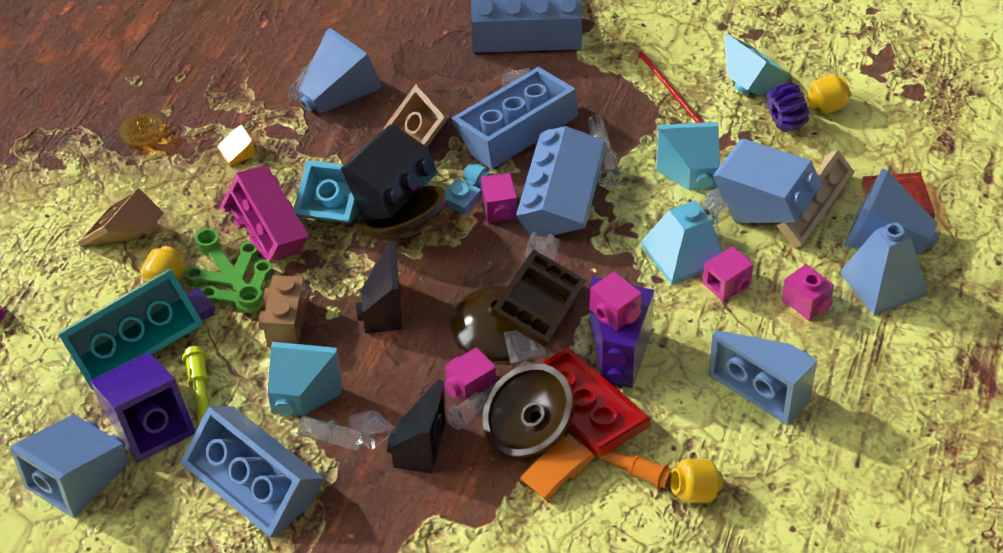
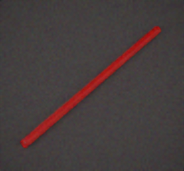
M640 51L638 55L696 123H703L646 54Z

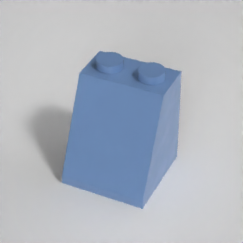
M740 139L713 175L735 223L796 222L822 185L811 160L747 139Z
M74 414L10 447L24 487L72 518H75L129 463L125 452L126 446L118 436L114 434L108 435L101 431L93 421L89 419L84 421Z

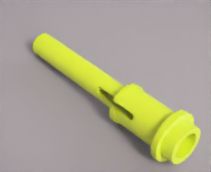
M191 346L184 351L182 362L187 367L188 384L194 391L198 423L200 424L209 407L206 390L209 378L205 363L208 356L203 348Z

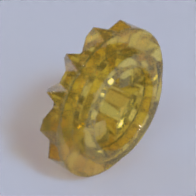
M138 114L122 123L119 134L122 142L127 143L129 148L137 146L141 150L143 146L148 145L152 148L154 142H161L162 136L166 134L165 124L160 117L153 114ZM141 128L147 134L142 135V133H139V129Z

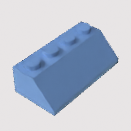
M471 0L473 53L582 50L581 0Z
M537 67L451 118V121L472 156L490 169H493L536 143L541 132L560 128L578 117L576 89Z
M567 126L548 129L540 133L516 214L533 240L586 228L607 146L605 140Z
M234 406L208 407L180 462L269 537H275L310 507L324 480L320 474Z

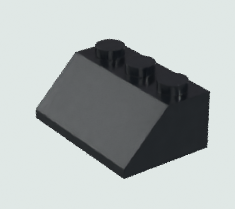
M394 124L388 125L340 168L363 220L391 218L438 173L428 148Z

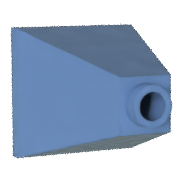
M329 28L325 32L299 88L302 96L299 101L309 112L315 110L321 114L376 92L382 85L368 54Z
M882 168L861 205L844 246L860 248L875 230L885 227L887 224L898 222L911 237L916 254H922L925 248L931 250L938 239L939 233L935 231L937 222L889 171Z
M898 222L887 224L885 227L875 230L841 269L840 273L873 316L927 296L928 292L912 239Z

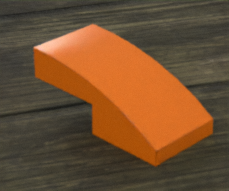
M569 434L546 451L520 479L548 502L568 478L574 481L595 455Z

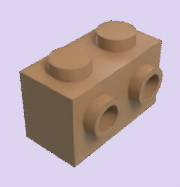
M272 275L270 288H265L264 305L266 309L260 312L259 329L264 330L267 347H271L272 342L299 344L307 305L304 277Z

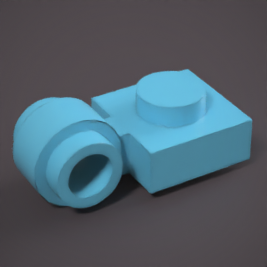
M469 164L463 173V180L466 182L457 178L445 190L447 196L445 207L465 216L482 198L480 189L481 177L492 176L488 168L479 164Z

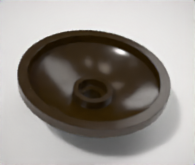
M424 186L391 218L362 219L361 227L366 235L376 239L399 240L415 238L430 226L442 212L447 201L446 193L439 186Z
M489 286L478 289L465 296L456 305L451 317L452 335L458 346L466 353L477 347L490 361L501 362L519 358L537 346V342L490 315L493 307L508 286Z
M527 364L508 372L492 388L484 405L482 422L489 442L501 453L514 458L534 457L552 448L564 436L574 415L575 396L570 382L560 371L546 364Z

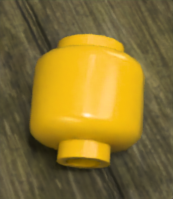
M830 73L811 82L810 94L806 95L812 110L818 109L823 115H828L847 106L848 98L851 97V91L843 76L838 77L836 74Z
M168 246L153 249L140 269L141 277L148 281L167 269H171L180 282L186 271L183 255Z
M684 459L678 463L676 468L672 469L670 487L672 493L677 495L683 503H710L716 498L718 491L722 490L723 475L710 459Z

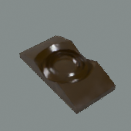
M533 249L493 307L490 315L546 347L586 280Z

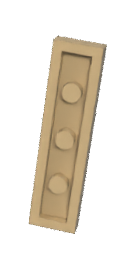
M839 150L830 152L816 172L820 177L822 185L797 221L779 222L777 224V227L793 248L803 246L855 172Z

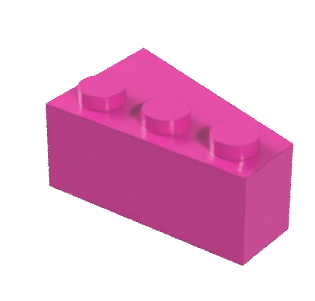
M268 165L236 173L220 205L223 212L230 211L236 218L234 224L239 229L245 228L250 233V242L268 262L300 254L309 238L306 227L298 219L293 210L292 203L286 198L280 188L278 179L273 176Z

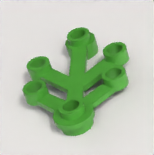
M212 228L198 231L195 235L197 250L203 255L210 256L221 272L203 270L197 266L190 267L185 272L187 284L191 287H199L204 282L232 286L236 292L217 290L216 287L211 285L204 286L200 290L205 296L212 295L207 298L213 305L217 302L235 304L236 308L243 313H254L264 307V292L261 289L265 280L270 279L273 275L271 262H268V260L257 261L254 264L255 274L250 284H246L243 279L250 262L258 258V249L250 241L242 243L239 248L240 255L235 267H233L219 248L220 239L218 232Z

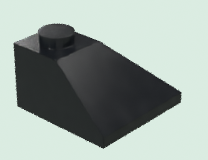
M395 242L388 243L361 289L362 302H356L357 320L364 321L365 333L403 330Z
M437 380L401 418L396 433L390 434L387 453L392 454L394 468L432 474L447 424L445 385L443 380Z

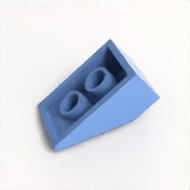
M716 330L712 335L708 375L788 425L811 400L817 360L812 358L807 352L801 351L788 343Z

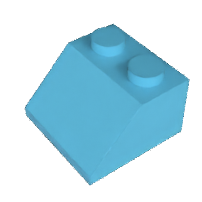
M307 160L293 209L297 217L351 223L360 214L359 208L340 169L343 164Z

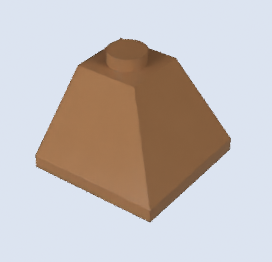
M415 84L383 129L388 125L394 124L428 147L448 120L452 108L437 92Z
M137 188L112 203L77 243L81 247L134 241L143 235L149 237L159 227L157 221L164 212L140 188Z

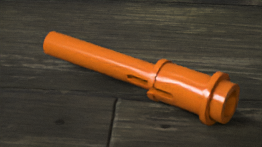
M575 436L573 437L583 446H585L578 438H576ZM614 450L600 458L595 456L597 459L628 470L629 476H634L654 484V487L658 490L661 488L667 489L670 486L672 469L666 463L659 465L638 455L632 458Z

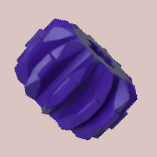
M784 82L767 92L768 100L766 103L769 107L768 112L771 114L772 121L775 122L778 129H781L783 132H792L808 123L810 112L807 108L808 102L805 100L804 93L800 91V87L797 84Z

